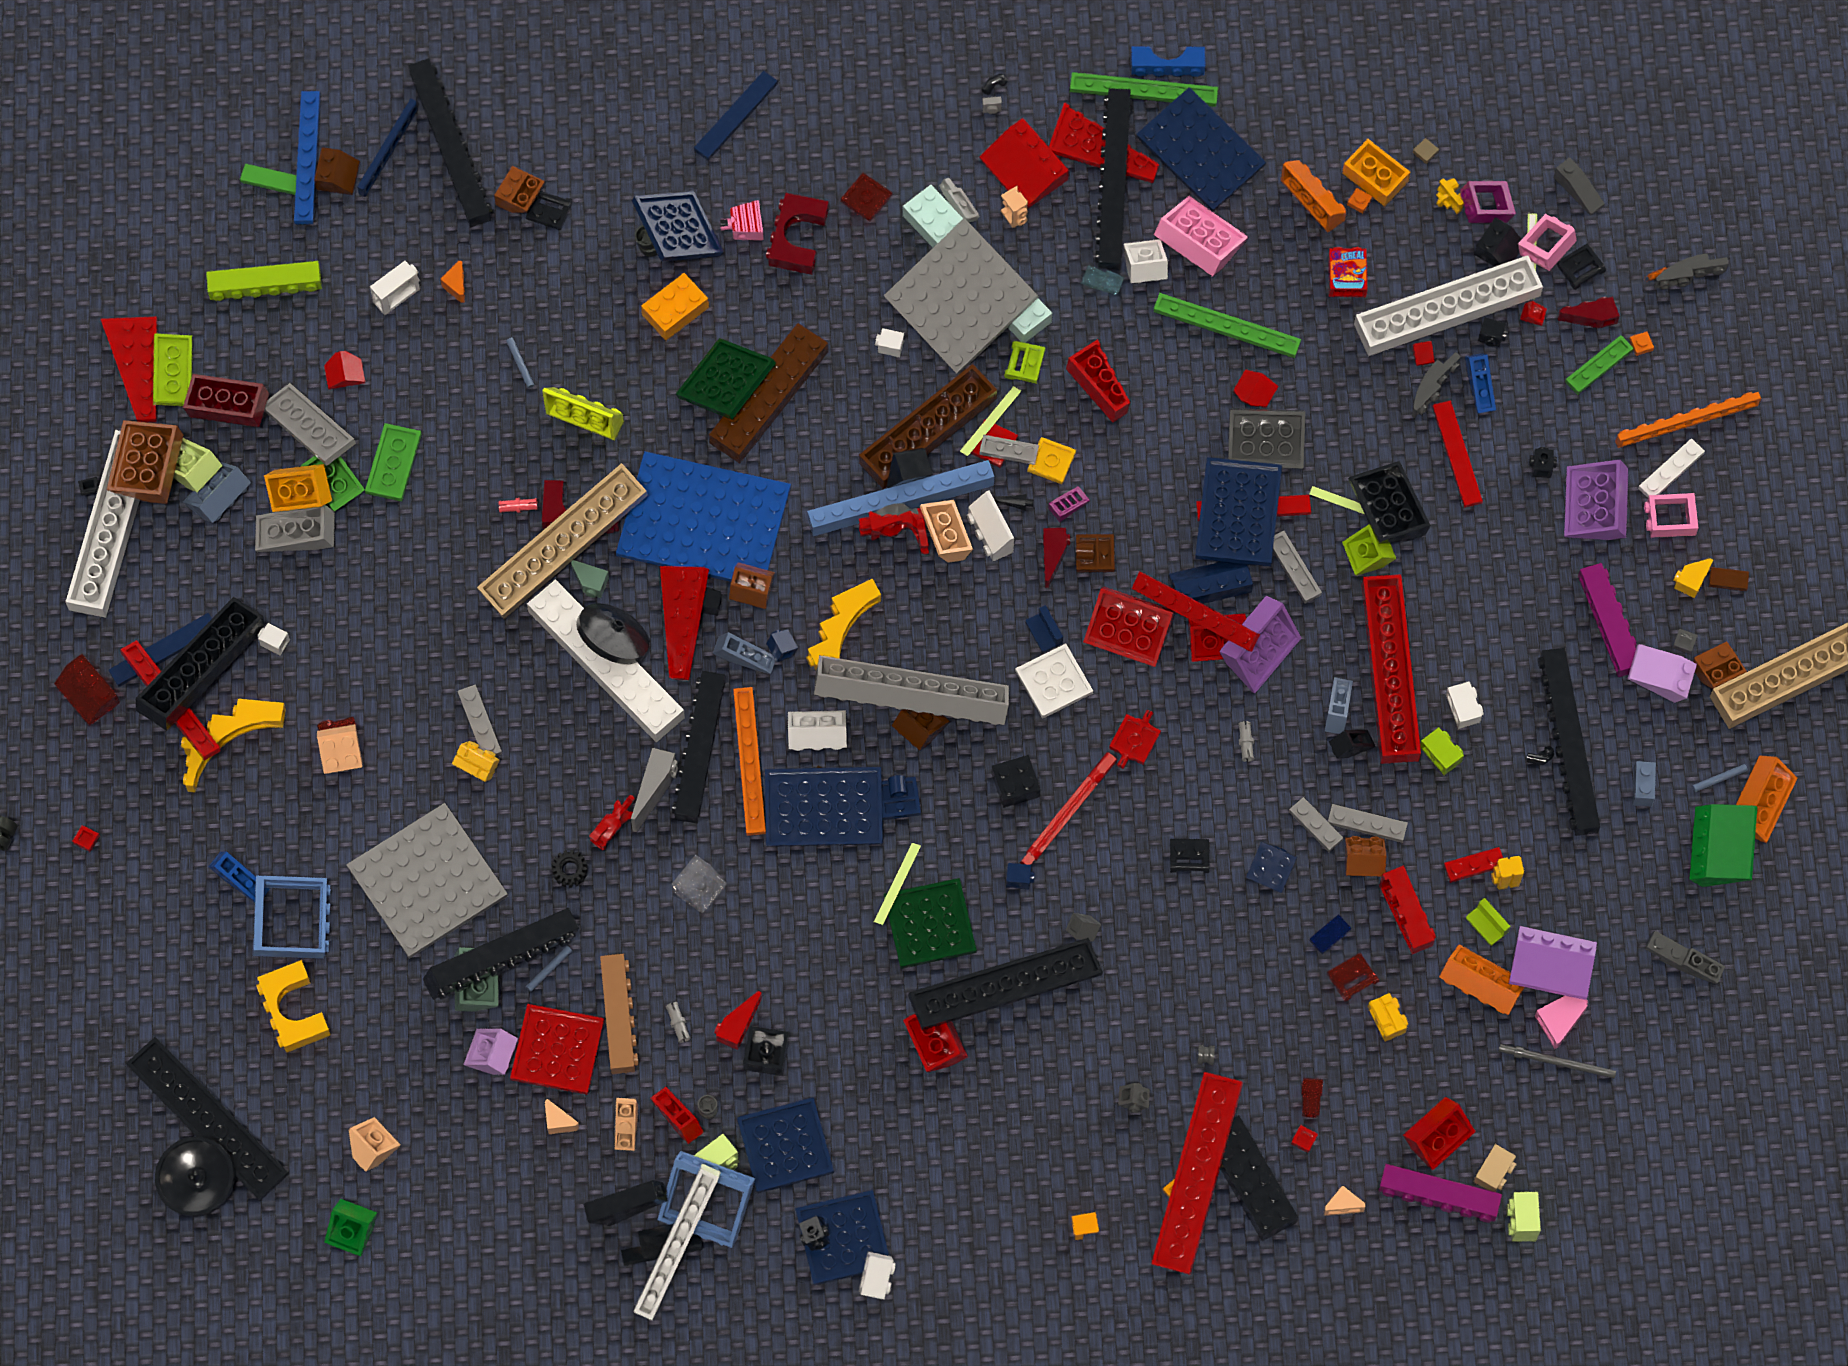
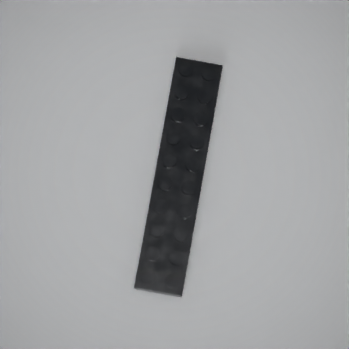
M1089 938L918 989L909 992L908 997L921 1029L925 1030L1101 976L1103 971Z
M156 1037L126 1062V1065L196 1137L213 1140L226 1150L233 1162L235 1177L259 1201L289 1174Z

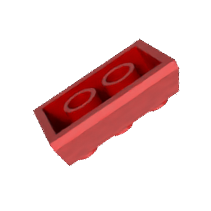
M1245 613L1225 615L1240 624H1243L1246 620ZM1188 619L1191 661L1223 659L1219 651L1228 640Z
M916 1014L903 1020L926 1072L950 1067L968 1057L952 1021L922 1030Z
M1445 1097L1403 1136L1410 1148L1431 1170H1434L1471 1137L1475 1130L1460 1105Z

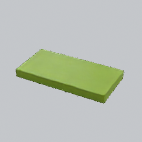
M154 333L153 405L183 406L192 378V336Z

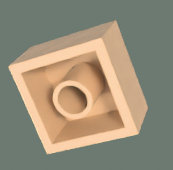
M355 724L317 731L324 774L362 767V757Z

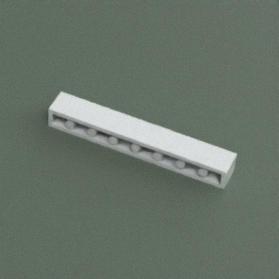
M704 1164L701 1165L634 1309L635 1313L650 1320L653 1319L718 1181L720 1171Z

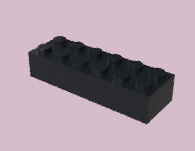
M1239 1115L1236 1116L1232 1122L1220 1170L1261 1241H1264L1296 1224L1298 1216Z

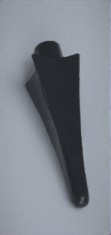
M1027 494L992 496L996 503L1026 511V506L1034 507V499H1027Z

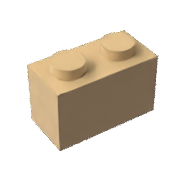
M1495 1144L1476 1175L1474 1182L1488 1191L1496 1192L1497 1189L1502 1190L1507 1181L1504 1177L1507 1172L1511 1174L1516 1166V1163H1514L1516 1156Z

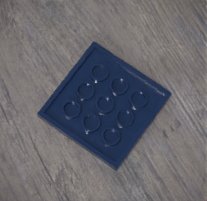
M694 191L635 196L632 199L661 262L721 256L724 252Z
M813 1097L737 1117L753 1178H755L754 1184L757 1194L834 1173Z
M873 1190L795 1208L798 1223L818 1216L823 1225H827L830 1235L827 1236L830 1244L825 1245L824 1248L811 1251L807 1245L804 1246L814 1286L862 1275L868 1252L889 1256Z

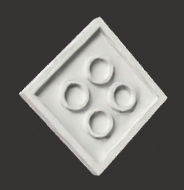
M1067 644L1015 668V672L1042 719L1093 694V689Z

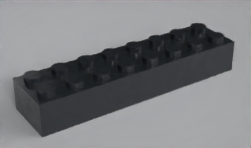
M233 597L135 698L136 711L167 731L258 636L260 630L264 627V616Z
M566 908L430 967L423 981L432 999L440 998L442 1000L450 996V992L455 990L457 992L463 991L468 988L469 984L473 982L475 985L479 984L489 975L495 977L501 974L505 968L513 969L519 966L521 961L526 960V962L535 959L537 954L542 952L543 954H548L558 945L561 947L571 943V939L575 937L579 927L570 909Z

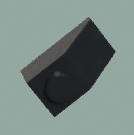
M1344 730L1329 741L1336 758H1350L1376 747L1368 730Z

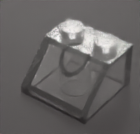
M695 855L671 885L672 892L703 914L727 883L708 863Z

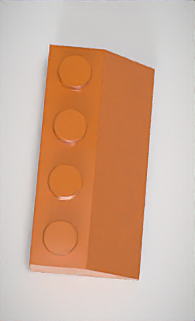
M1299 160L1283 164L1281 182L1327 233L1345 221V207L1341 203H1337L1333 194L1322 186L1319 178L1311 174L1306 164H1302Z
M1758 757L1736 805L1757 806L1755 839L1767 843L1797 780V777L1778 757Z
M1460 944L1449 957L1440 975V978L1445 983L1460 988L1463 993L1471 994L1478 998L1481 1003L1489 1004L1498 1012L1507 1015L1510 1014L1525 989L1522 986L1509 984L1511 972Z

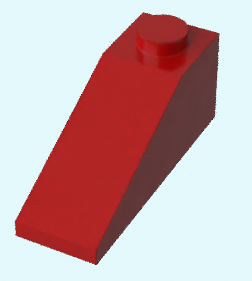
M757 991L728 1014L722 1023L717 1024L714 1034H716L718 1042L734 1049H739L762 1000V992Z
M664 1087L650 1098L687 1144L704 1133L696 1117L667 1087Z

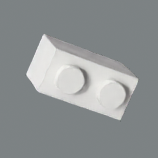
M1470 682L1448 687L1446 697L1458 729L1480 723L1483 709L1481 704H1477V693L1475 688L1471 687Z
M867 1253L859 1288L861 1295L884 1299L885 1294H889L891 1282L888 1281L890 1275H893L895 1270V1263H893L891 1256Z

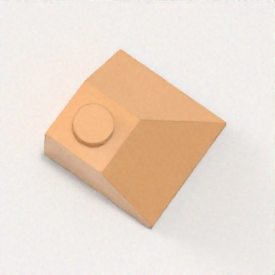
M375 1117L349 1129L352 1157L365 1171L380 1165L400 1146L397 1140Z

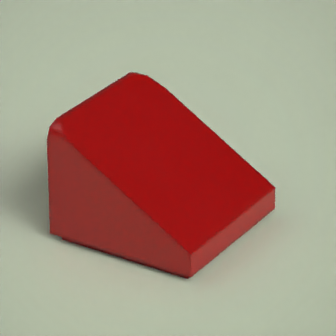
M1534 301L1524 304L1520 319L1541 326L1547 309Z
M1431 341L1413 344L1412 351L1416 366L1435 362Z

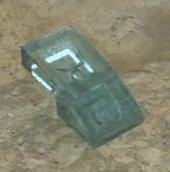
M1088 265L1081 284L1107 293L1118 294L1124 277L1109 270L1104 272Z

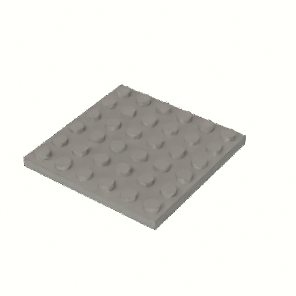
M965 218L884 295L958 375L1039 297Z
M445 803L346 864L409 959L508 897L501 883Z

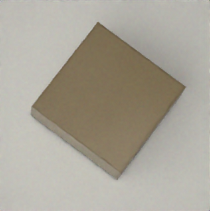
M1426 138L1413 149V153L1425 164L1439 152V149Z

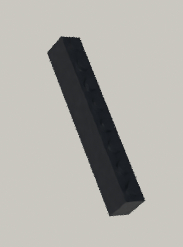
M702 671L701 677H697L696 688L699 689L698 694H694L692 706H695L694 713H690L689 724L692 725L691 730H687L686 733L688 746L683 749L682 759L685 761L684 766H680L679 769L681 782L676 785L675 795H678L677 802H673L672 813L675 814V820L696 824L699 822L724 691L725 674Z

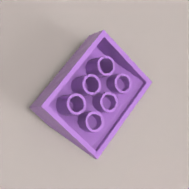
M1621 460L1567 467L1565 537L1600 540L1626 538L1628 467Z
M1268 596L1258 604L1242 624L1260 634L1253 651H1248L1229 640L1219 651L1225 663L1253 693L1259 690L1301 640V636L1284 604Z
M1520 926L1515 943L1509 984L1587 1000L1597 942Z

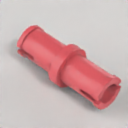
M516 498L515 500L499 501V512L516 511L521 513L524 510H538L537 498L522 500Z

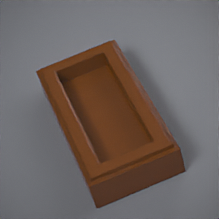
M1711 567L1709 587L1747 591L1749 571Z

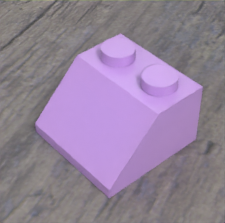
M476 1029L464 1065L493 1075H505L518 1038L502 1029Z

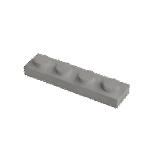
M1285 531L1274 536L1273 552L1304 603L1321 596L1320 588Z
M476 684L459 690V698L479 749L483 751L489 750L496 754L495 757L501 755L502 751Z
M1332 804L1328 823L1333 826L1403 843L1407 828V822Z

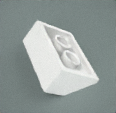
M987 491L968 507L967 519L971 525L974 524L978 540H982L985 545L983 549L986 556H990L992 561H995L1013 553L1014 537L990 491Z
M846 710L788 712L789 749L800 751L808 748L814 750L846 748Z

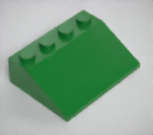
M1710 804L1695 807L1690 867L1691 881L1701 887L1752 880L1757 806Z

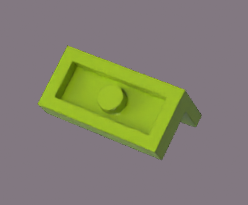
M1485 898L1478 903L1476 909L1466 916L1467 921L1490 946L1509 933L1511 927Z

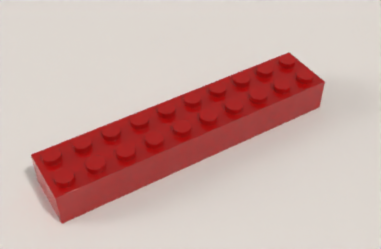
M1401 574L1363 577L1361 587L1380 763L1416 762L1420 759L1421 748Z

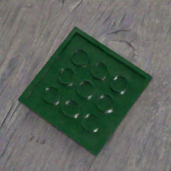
M719 338L680 387L676 395L679 399L732 420L776 362L770 357Z
M960 878L900 890L888 913L900 969L977 953Z

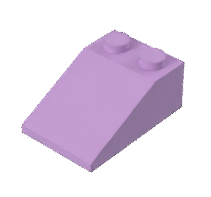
M1639 644L1636 648L1628 680L1676 703L1687 698L1697 664L1682 656Z

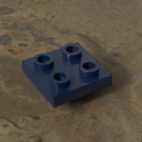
M896 775L888 778L886 781H881L883 820L921 815L916 777L905 778V776Z
M1262 841L1246 878L1282 893L1297 860V856L1288 853L1280 847L1269 845Z

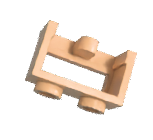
M1016 186L1001 195L1005 208L1001 209V213L1012 228L1022 226L1028 220L1026 218L1028 202L1021 192L1018 193Z

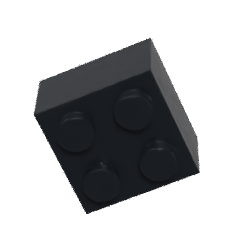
M1029 755L992 765L991 774L1003 808L1040 797V786Z
M750 1026L743 1061L744 1070L783 1076L789 1032Z

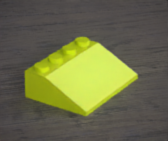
M549 387L543 389L547 415L615 441L624 422L623 414L619 410L606 408L599 402L593 403L581 395L575 396L563 388Z

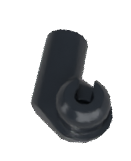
M1004 74L992 76L986 81L982 92L989 95L995 85L1005 86L1008 79L1004 77Z
M1546 746L1539 755L1528 753L1526 762L1544 765L1553 759L1554 749Z

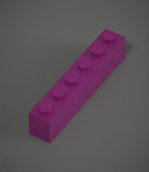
M1602 563L1580 569L1578 574L1579 581L1617 676L1619 678L1628 675L1636 652V640L1634 636L1630 635L1628 620L1624 619L1622 605L1620 602H1617L1615 597L1616 590L1609 583L1608 570L1603 568Z
M1385 1164L1379 1192H1382L1387 1197H1402V1200L1406 1202H1421V1205L1426 1207H1440L1442 1211L1459 1212L1464 1217H1478L1479 1220L1487 1223L1495 1222L1502 1194L1389 1164Z

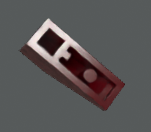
M1043 528L1045 588H1049L1066 554L1067 546H1070V534H1066V528Z

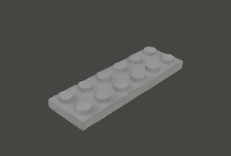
M290 383L267 400L264 412L326 466L356 444L352 436Z

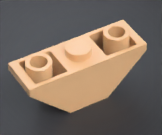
M616 1098V1150L635 1151L638 1121V1103L636 1099Z

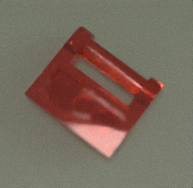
M1361 953L1327 972L1328 977L1345 1001H1348L1352 995L1369 985H1375L1379 982L1377 975L1372 971ZM1364 974L1368 977L1349 989L1344 987Z

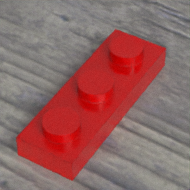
M1500 847L1445 862L1444 868L1451 883L1493 871V867L1497 865L1499 859L1503 858Z

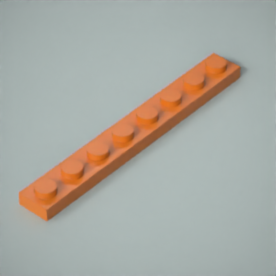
M1748 392L1742 395V397L1736 399L1732 397L1719 404L1712 403L1703 409L1695 408L1683 415L1678 413L1672 416V418L1666 420L1659 419L1650 425L1642 424L1633 430L1625 429L1619 432L1615 442L1617 447L1620 448L1750 409L1759 405L1761 397L1759 392Z
M753 687L736 688L733 690L746 835L766 834Z

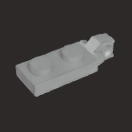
M950 178L944 179L939 187L949 204L968 222L977 221L980 216L963 190L955 187Z

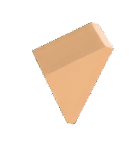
M548 1099L545 1101L549 1134L572 1132L579 1129V1124L576 1120Z
M1342 1186L1325 1206L1324 1216L1364 1212L1365 1203Z

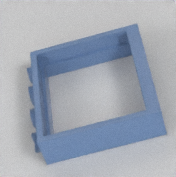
M256 875L253 956L324 959L325 952L329 951V941L325 940V935L329 934V922H326V915H330V903H326V897H330V885H327V878ZM264 888L320 890L318 949L262 947Z
M680 1151L674 1161L666 1189L668 1201L662 1203L658 1220L667 1223V1225L674 1224L679 1214L678 1211L670 1209L681 1169L697 1175L701 1165H707L720 1171L717 1183L743 1192L732 1231L699 1220L693 1234L732 1248L739 1235L755 1178Z

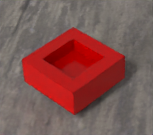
M82 825L72 842L91 852L100 835Z
M1300 1125L1291 1144L1309 1153L1318 1134Z

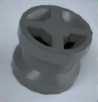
M1199 1045L1198 1064L1208 1063L1209 1065H1214L1215 1046L1204 1047Z

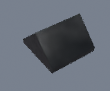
M924 448L893 453L887 482L888 488L933 475Z

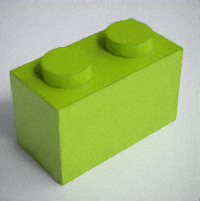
M1439 727L1421 740V750L1443 775H1446L1462 762L1464 757L1462 749L1458 745H1454L1449 734L1446 731H1442Z

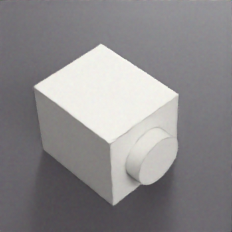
M882 328L881 335H877L875 345L878 346V353L900 357L904 344V333Z
M269 623L258 634L260 646L278 655L282 654L290 641L287 632Z

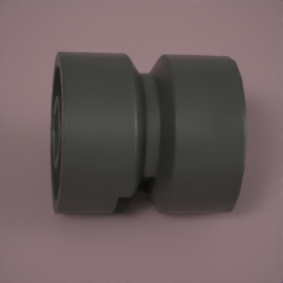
M644 225L639 226L635 231V240L641 253L648 257L657 255Z
M0 816V850L7 851L11 843L10 837L14 836L18 825L3 816Z

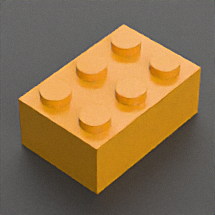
M1367 139L1344 163L1342 174L1373 196L1383 206H1386L1408 183L1410 171Z
M685 273L641 305L642 316L665 340H668L709 308L706 295Z
M324 464L277 469L264 475L272 512L321 507L332 501Z

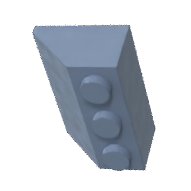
M220 462L222 467L218 470L217 474L212 476L198 492L192 491L183 503L205 521L213 523L219 520L222 513L234 504L235 499L243 494L251 483L236 466Z

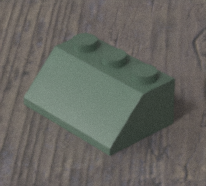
M459 947V949L455 953V956H458L474 948ZM489 975L485 977L483 982L476 985L473 982L463 991L457 992L455 990V1011L475 1012L498 1007V975L495 977Z

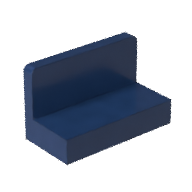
M1046 605L1039 608V614L1026 619V625L1042 653L1063 644V635Z

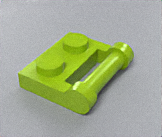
M1013 341L1011 346L1013 350L1004 377L1037 384L1045 347ZM1025 351L1020 372L1015 371L1019 352Z

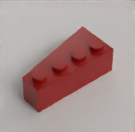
M1097 339L1069 357L1066 370L1113 423L1127 414L1130 401L1120 382L1117 381L1115 372L1110 367L1107 361L1108 358L1101 350Z
M1404 865L1383 873L1379 887L1411 954L1432 947L1436 938L1435 932L1428 925L1427 916L1421 908Z

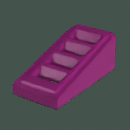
M1078 486L1050 502L1048 509L1061 522L1090 502V500ZM1078 493V495L1082 498V500L1079 501V500L1076 498L1075 494ZM1069 498H1072L1076 504L1073 505ZM1065 501L1070 506L1069 508H1067L1064 504ZM1060 505L1064 511H1061L1058 506Z

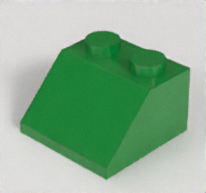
M340 1199L332 1209L324 1243L362 1256L373 1231L377 1212Z

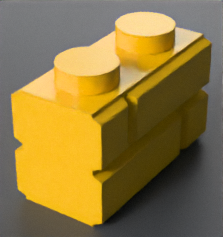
M468 741L462 743L452 764L484 782L491 780L500 759L496 758V754L489 750L483 751L479 749V745L475 742Z
M1520 856L1510 857V859H1499L1497 865L1493 867L1494 872L1491 873L1492 882L1496 884L1499 890L1507 889L1508 886L1513 888L1520 885L1524 874Z
M1389 993L1368 1003V1009L1384 1041L1404 1034L1408 1026L1405 1015H1401L1398 1010L1400 1006L1395 997L1392 998Z

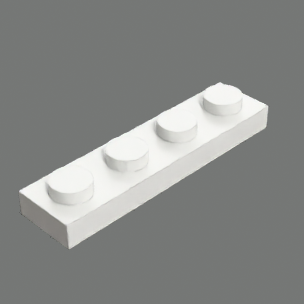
M1691 438L1649 476L1638 489L1647 498L1649 495L1661 494L1704 454L1705 450Z

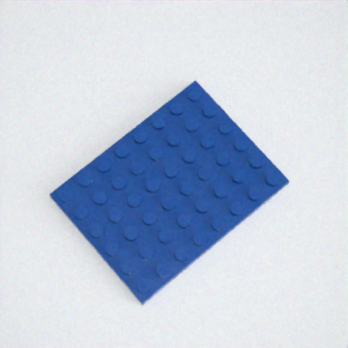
M644 451L637 481L647 491L648 496L627 513L616 556L658 566L705 567L709 569L708 577L730 582L738 562L769 570L791 484Z

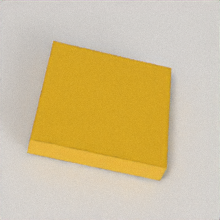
M1041 437L1038 443L1039 449L1035 465L1029 464L1027 472L1063 484L1076 450Z

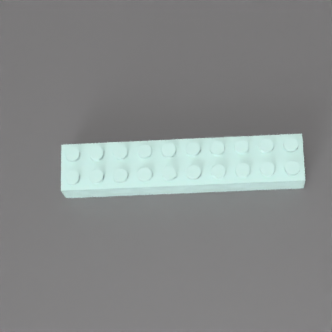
M932 185L903 205V217L932 248L963 219ZM1037 298L1008 326V329L1021 342L1026 343L1052 323V312Z

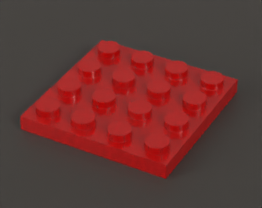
M527 1004L510 1080L588 1095L605 1021L604 1018Z

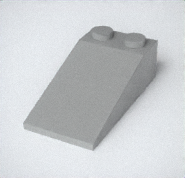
M323 505L321 507L257 515L255 551H300L334 547L335 512L328 506Z
M652 748L631 817L634 832L639 830L671 785L673 778L676 779L679 767H677L678 761L675 759V753Z

